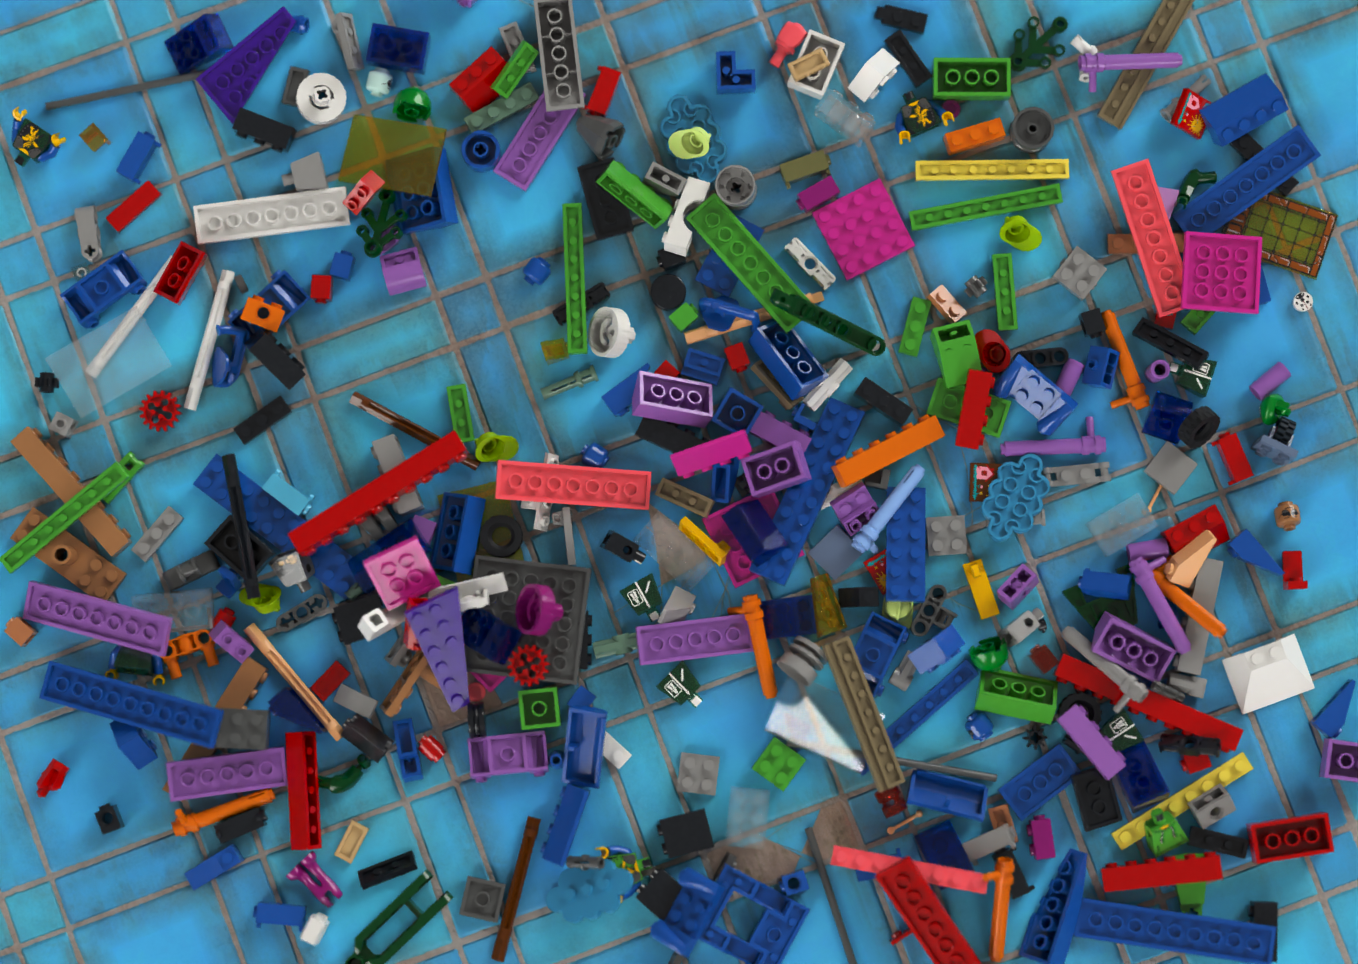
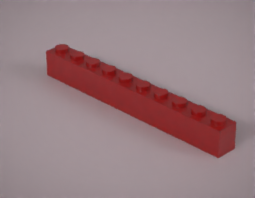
M454 430L288 533V536L300 555L310 556L317 551L316 548L321 545L326 546L330 544L337 535L341 536L349 532V528L353 525H360L367 520L366 517L369 515L380 513L387 504H394L403 494L412 493L419 484L428 483L435 474L439 472L444 473L455 462H462L467 458L466 455L469 452Z
M1064 653L1060 655L1052 674L1057 677L1056 681L1063 684L1070 682L1074 684L1073 688L1085 692V689L1093 692L1091 696L1102 700L1103 697L1110 699L1109 703L1114 706L1124 695L1120 687L1097 667ZM1147 689L1149 694L1141 703L1130 699L1125 705L1128 707L1127 711L1136 715L1139 712L1146 715L1145 719L1155 723L1157 720L1164 722L1163 726L1171 730H1175L1176 727L1182 730L1181 734L1219 738L1222 745L1221 751L1229 753V750L1235 752L1244 731Z

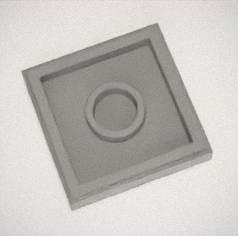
M1166 441L1143 472L1171 494L1175 495L1198 464L1169 441Z

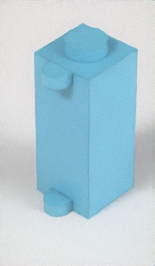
M277 469L263 485L262 489L300 517L302 515L306 516L312 508L311 503L315 496L312 494L309 498L304 496L279 477L281 470Z

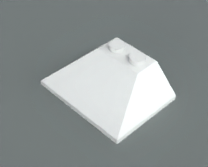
M1295 634L1221 660L1242 715L1315 688Z

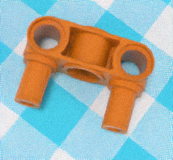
M201 629L169 640L168 645L172 648V654L161 658L164 664L167 665L171 680L183 677L177 661L179 657L199 650L203 651L208 667L219 664L214 649L216 642L210 636L207 643H202L200 639L203 633L206 632L209 635L211 630Z

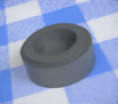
M240 274L233 277L241 294L248 292V287Z

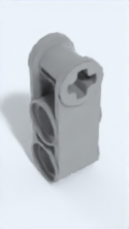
M94 205L75 208L74 212L78 226L77 232L81 253L88 261L96 263L102 258L101 235L96 208ZM91 249L95 250V252L92 253L93 256H90L88 254L91 253Z

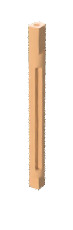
M822 291L804 294L813 304L824 301ZM764 307L753 310L759 314L760 322L772 319ZM735 317L732 326L727 331L713 330L705 325L683 333L686 343L689 345L750 326L752 322Z
M252 623L244 629V633L260 652L266 656L325 726V729L336 742L343 738L341 736L344 730L343 727L326 710L256 624Z

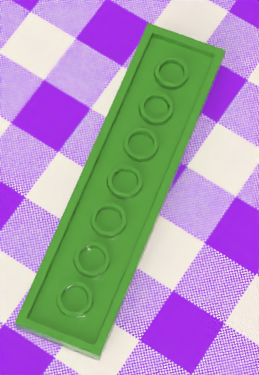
M715 193L686 217L690 225L786 334L802 321L775 307L770 301V296L774 288H777L789 295L793 293L809 302L811 301Z

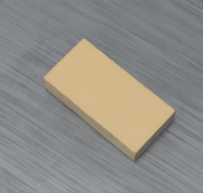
M822 47L787 64L795 82L830 66Z
M351 820L334 855L352 864L370 828Z

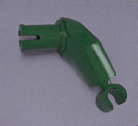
M1197 169L1190 170L1180 186L1175 207H1177L1178 203L1184 205L1183 210H1185L1197 185L1203 183L1215 184L1217 180L1216 171L1199 172Z
M360 754L357 757L359 765L357 767L352 765L344 774L335 775L332 778L318 775V780L322 781L318 782L319 788L329 789L334 794L351 789L364 774L361 770L370 767L371 762L369 758H366L364 754Z

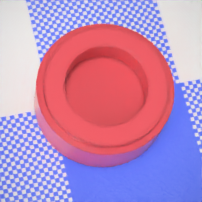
M474 682L468 686L469 699L471 701L478 702L485 697L486 689L481 683Z

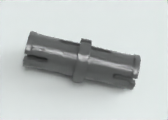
M589 855L568 856L566 865L568 868H581V870L603 869L605 860L603 857H590Z

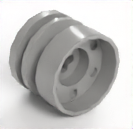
M730 165L719 172L715 180V189L721 201L731 210H742L749 207L757 196V186L753 174L741 165ZM734 186H737L740 189L739 193L734 191Z
M796 636L793 640L794 643H791L789 646L792 653L785 652L777 664L790 678L804 686L810 687L818 676L815 670L821 671L824 668L823 664L826 665L828 661L824 651L818 645L802 636Z

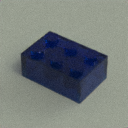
M373 23L366 62L369 66L425 75L431 42L430 33Z

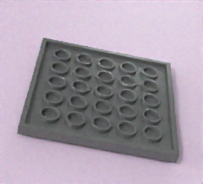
M475 555L473 579L503 572L508 591L489 595V604L482 608L469 609L464 645L467 672L515 677V675L509 676L512 669H508L507 666L511 665L512 662L508 661V658L514 657L511 653L512 651L519 652L518 646L525 649V644H529L530 649L533 645H536L537 651L543 649L542 655H548L545 662L550 663V665L546 666L549 673H544L543 675L546 679H539L540 681L578 685L591 568ZM531 583L550 587L555 596V603L561 604L564 611L562 618L559 621H553L548 632L541 636L523 634L516 622V604L519 594L527 584ZM523 653L521 659L526 661L527 665L519 666L517 672L521 674L524 669H530V676L534 678L536 672L531 670V665H538L540 658L536 657L533 662H528L526 660L527 654Z

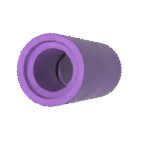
M1068 358L1055 384L1071 396L1085 365Z
M1156 360L1145 369V378L1151 383H1158L1169 375L1170 366L1164 360ZM1154 368L1160 371V375L1155 373Z
M1277 362L1249 386V389L1257 399L1262 401L1290 378L1291 373L1281 362Z
M1166 538L1126 544L1129 563L1141 556L1146 561L1157 559L1161 556H1169Z

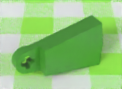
M1182 853L1170 855L1176 856V859L1184 858L1185 854H1196V857L1204 856L1203 853ZM1206 881L1174 885L1181 912H1190V908H1192L1197 913L1196 915H1202Z

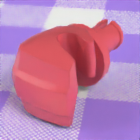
M790 21L784 24L775 41L777 50L769 60L771 65L779 69L787 54L794 55V49L802 43L808 34L801 24Z

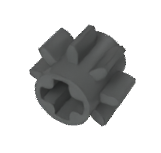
M974 275L965 283L967 287L965 293L969 297L974 295L977 299L988 290L985 287L988 282L983 276L978 278Z

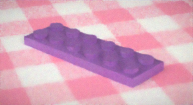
M543 91L493 172L526 192L579 108L547 112Z
M744 614L635 627L640 666L754 652L748 622L745 620Z
M283 746L272 747L268 750H250L166 762L170 802L288 786Z

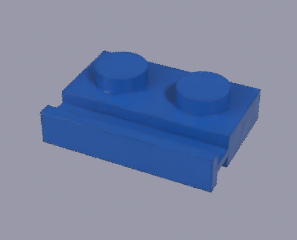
M688 348L681 375L717 386L726 359Z

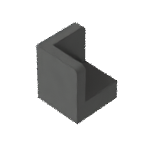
M882 469L866 476L864 485L866 487L887 490L891 470Z

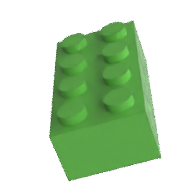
M933 58L932 100L1008 101L1011 97V58Z

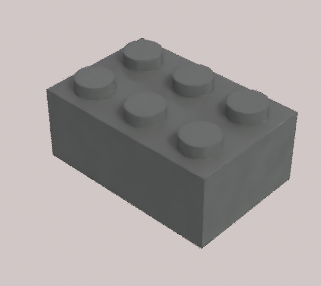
M218 708L224 710L215 747L269 749L271 710Z

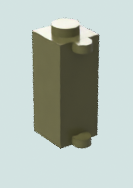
M821 150L780 164L779 170L788 190L791 189L790 184L824 172H826L827 176L831 175L829 170L831 161L829 155L824 154V151Z

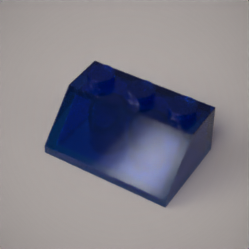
M758 499L738 504L721 516L756 567H759L789 546Z

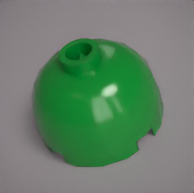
M417 87L403 89L395 96L393 114L396 113L397 118L405 122L416 123L417 119L422 118L425 121L431 115V101L428 95Z
M999 636L979 641L981 645L976 648L974 645L970 647L969 655L972 662L977 668L984 671H999L1008 659L1009 651L1005 638L1000 640Z

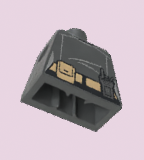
M296 548L277 554L268 562L285 587L297 584L301 593L312 588L307 580L315 573L310 556H302Z

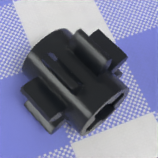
M41 372L39 378L35 377V387L39 388L41 393H54V388H59V379L55 378V373Z
M1036 726L1032 727V731L1025 729L1028 734L1026 737H1022V739L1028 741L1026 747L1033 745L1034 750H1037V745L1045 746L1042 741L1048 737L1042 735L1043 728L1039 731H1036ZM1034 732L1039 736L1036 743L1030 739V736H1034Z

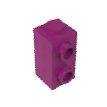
M830 175L798 193L796 203L801 211L804 209L808 213L838 196L840 190Z
M1045 814L1033 816V819L1029 820V825H1026L1027 835L1031 836L1032 844H1029L1030 855L1034 856L1036 860L1056 857L1050 818H1045Z

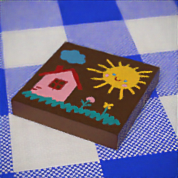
M970 463L969 502H983L989 496V484L991 481L998 479V469L1002 464Z

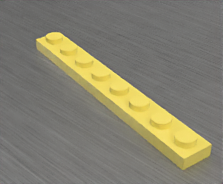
M1069 159L915 161V181L1069 179Z
M1241 752L1110 834L1120 850H1123L1146 836L1144 823L1152 818L1151 811L1153 809L1160 808L1163 812L1169 811L1175 818L1189 809L1188 802L1220 783L1223 787L1227 786L1254 768L1244 752Z

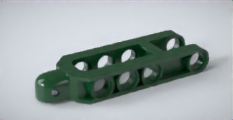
M774 288L770 301L775 307L873 356H879L885 351L886 343L879 336L793 293L789 295ZM876 340L879 341V349L876 351H872V349H874V347L876 346Z
M426 869L355 937V952L345 961V964H385L454 897L446 891L423 912L412 901L411 897L433 877ZM405 904L418 919L380 955H374L367 947V940Z

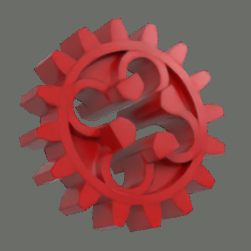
M161 390L160 394L157 391H153V396L147 394L148 400H142L141 402L144 404V407L139 408L144 413L140 415V418L146 419L143 424H150V430L156 427L157 432H160L161 428L167 432L168 426L175 428L174 421L180 422L177 415H182L178 411L182 406L176 404L178 398H172V393L170 392L165 395L164 390ZM167 399L168 405L163 406V401ZM154 403L156 407L171 413L172 417L167 419L163 414H159V412L153 409L150 410V404ZM158 416L159 421L154 423L153 418Z
M525 644V649L518 646L519 652L512 651L511 653L514 657L508 658V661L512 662L511 665L507 666L508 669H512L509 676L515 675L514 682L521 680V686H524L526 682L529 687H532L533 682L539 685V679H546L543 674L549 673L546 666L550 665V663L545 662L548 655H542L543 649L537 651L536 645H533L531 649L529 644ZM523 653L527 654L526 660L528 662H533L536 657L540 658L538 665H531V670L536 672L534 678L530 676V669H524L521 674L517 672L519 666L527 665L526 661L521 659Z

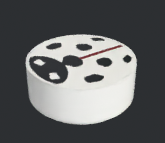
M1307 292L1296 294L1292 301L1293 307L1299 312L1309 310L1313 305L1312 296Z

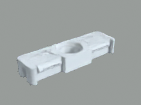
M793 238L785 246L784 251L788 250L787 252L796 260L799 267L809 277L813 276L812 278L821 287H824L823 291L827 290L835 282L836 277L798 238ZM807 259L815 261L816 265L813 269L805 267L804 263Z

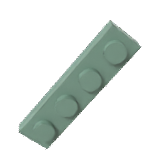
M531 82L514 90L508 99L502 97L465 117L464 121L471 133L477 130H486L537 102L539 96Z

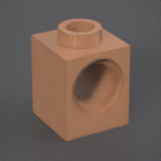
M22 617L11 618L6 624L7 628L4 630L21 647H26L38 633Z

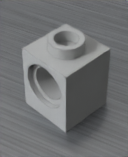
M57 411L48 429L71 439L79 421Z

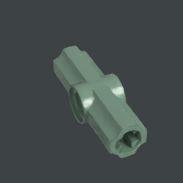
M636 633L620 634L613 636L611 639L592 643L596 659L615 654L616 656L638 649Z

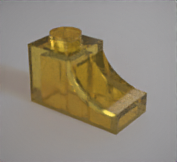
M563 338L540 342L548 365L570 358L568 355V342H564Z

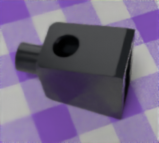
M612 530L608 531L600 545L601 548L629 563L633 560L641 565L646 557L645 553L638 550V544ZM625 546L629 547L627 553L623 552Z

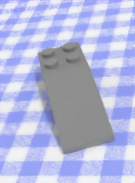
M533 0L546 111L585 108L572 0Z

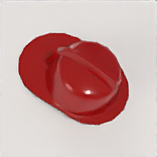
M983 329L977 332L975 339L978 354L984 366L991 372L1004 371L1009 366L1011 360L1009 347L993 330Z

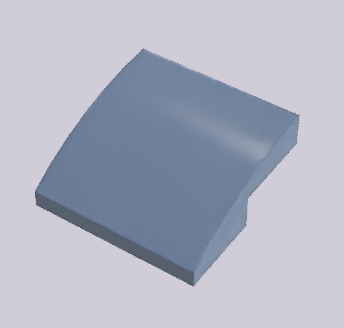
M838 524L808 552L834 580L862 555L851 545L853 539Z

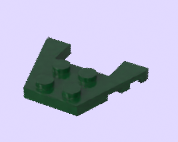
M1129 564L1115 569L1117 574L1127 575V573H1131ZM1133 573L1129 600L1100 597L1086 603L1078 585L1062 591V594L1094 631L1105 611L1132 625L1138 624Z

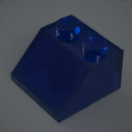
M1156 390L1141 433L1178 445L1180 441L1178 429L1184 419L1192 412L1193 402Z

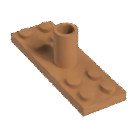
M32 507L10 538L18 543L45 521L48 516ZM67 530L34 555L89 596L104 600L111 598L127 576V573ZM67 550L68 557L64 560L63 554Z
M422 649L416 651L380 705L381 710L391 718L394 714L397 715L402 708V701L411 695L413 691L412 686L419 676L441 690Z

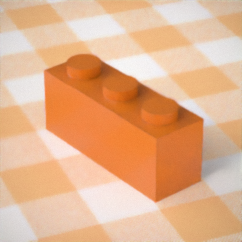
M999 117L945 133L943 140L948 156L1001 141L1005 138L1006 134Z

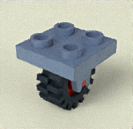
M1281 416L1276 425L1270 428L1267 436L1263 434L1253 442L1251 449L1260 457H1268L1272 459L1273 463L1286 466L1297 457L1299 452L1290 447L1294 439L1293 433L1297 423Z

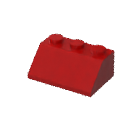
M491 46L449 84L450 89L474 113L491 104L500 96L490 87L507 63Z
M181 241L153 291L180 306L208 255Z
M1215 504L1161 532L1162 537L1166 538L1172 555L1180 551L1206 529L1217 539L1212 549L1230 540L1225 521Z

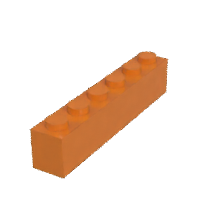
M925 414L917 418L919 422L912 424V422L907 423L901 427V431L897 433L892 431L884 435L886 439L879 441V439L874 440L868 444V448L863 450L861 447L851 452L853 456L847 459L846 456L835 460L836 464L831 466V469L840 487H847L946 436L936 415L929 416Z

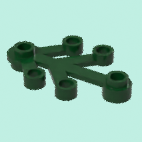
M1032 16L1027 22L1029 27L1028 48L1023 53L1022 40L1025 37V31L1017 29L1013 34L1015 49L1014 54L1009 58H1011V70L1015 72L1023 71L1026 67H1040L1044 70L1050 67V58L1043 57L1041 60L1028 59L1032 54H1048L1061 57L1065 53V47L1061 44L1055 47L1042 45L1056 33H1063L1068 27L1067 20L1064 17L1055 18L1052 22V27L1036 40L1039 19L1036 16ZM1035 20L1037 24L1033 26L1030 24V21ZM1062 21L1064 26L1059 27L1057 22ZM1017 32L1022 33L1023 37H1022V38H1018V37L1016 36V33H1017ZM1056 48H1061L1062 53H1057ZM1015 59H1020L1021 64L1017 65ZM1046 60L1048 66H1043L1042 61Z
M385 187L379 192L382 206L377 221L374 218V212L370 208H364L361 211V216L374 231L373 238L370 237L369 229L365 225H360L356 229V233L365 242V254L370 258L379 256L383 251V246L393 238L398 240L402 237L403 231L398 226H394L388 234L381 238L382 233L398 221L404 222L408 218L407 213L403 209H398L392 217L386 220L390 204H393L396 199V194L389 187Z

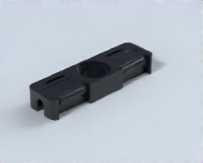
M603 282L585 291L586 312L594 308V305L605 300L607 296L610 298V293ZM565 303L552 312L560 326H563L562 323L565 324L567 322Z
M1161 734V742L1158 744L1160 753L1162 751L1179 752V755L1199 756L1201 754L1216 756V758L1220 756L1222 748L1219 738ZM1189 743L1195 744L1192 748L1185 747Z

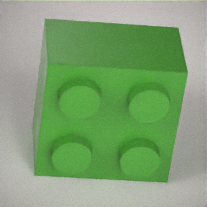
M558 687L518 691L522 730L562 726Z
M773 737L751 768L784 792L806 759L776 737Z

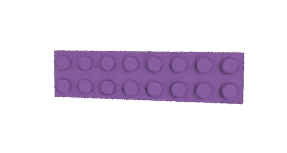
M34 580L29 581L23 619L161 657L166 656L173 618Z

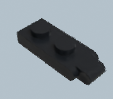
M885 5V8H876L874 18L881 20L882 25L923 34L928 14Z

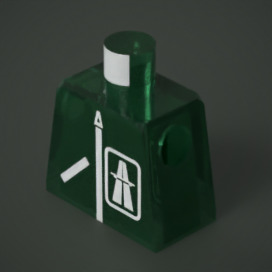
M1206 360L1198 371L1183 362L1178 364L1171 361L1169 365L1170 373L1178 375L1175 384L1200 398L1206 397L1217 362Z
M652 573L620 590L621 595L638 616L646 613L651 622L659 619L660 613L656 607L662 604V600Z
M683 661L656 686L680 705L688 700L696 708L703 701L695 692L700 687V684Z
M1122 709L1120 713L1116 712L1099 730L1103 737L1106 735L1113 743L1111 747L1115 752L1122 751L1144 741L1125 709Z

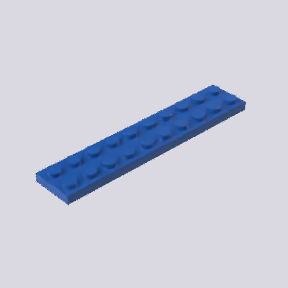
M829 398L812 434V440L804 452L812 479L787 488L749 568L750 572L785 587L836 478L831 466L836 464L835 460L847 455L866 414L864 411L834 398Z
M216 454L193 485L232 513L222 457ZM238 470L248 526L282 552L295 548L288 533L307 521L296 515ZM332 541L326 546L321 545L316 548L317 551L310 555L315 568L313 576L347 600L348 597L345 595V592L367 570L361 562Z
M49 661L39 697L43 700L211 749L215 747L224 710L55 661Z
M1082 897L1074 936L1252 964H1272L1276 926Z

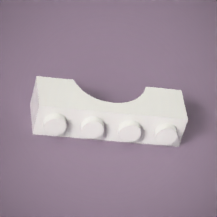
M689 176L680 192L682 194L681 198L676 199L674 205L675 214L671 215L668 221L669 230L668 232L665 231L662 237L665 251L686 257L692 242V231L686 227L683 219L690 211L696 209L707 200L710 193L709 182Z
M428 592L416 597L430 599ZM407 602L389 611L387 608H377L363 616L357 627L367 641L370 642L405 621L404 611H406Z

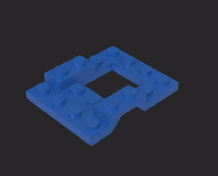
M725 863L715 882L726 889L701 933L699 940L746 964H781L810 909ZM733 891L765 907L748 942L715 925Z

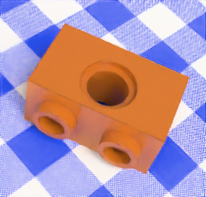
M253 295L252 298L248 296L240 319L277 333L285 310H282L283 306L275 302H271V305L264 303V298ZM261 307L267 308L269 310L268 317L260 318L257 313Z

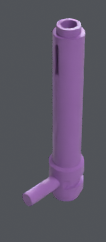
M1177 52L1112 55L1084 53L1078 58L1079 71L1089 73V92H1096L1097 72H1103L1104 70L1178 68L1183 63L1182 55Z
M1090 416L1086 417L1087 436L1070 439L1004 441V443L1000 444V452L1005 457L1024 456L1030 453L1036 455L1079 453L1082 455H1089L1090 453L1101 455L1102 452H1106V439L1100 435H1095L1094 420Z
M1141 556L1128 563L1130 566L1129 570L1131 573H1134L1136 583L1143 589L1177 652L1183 655L1192 650L1190 647L1191 643L1155 581V575L1152 571L1166 563L1167 560L1164 556H1161L1148 563Z

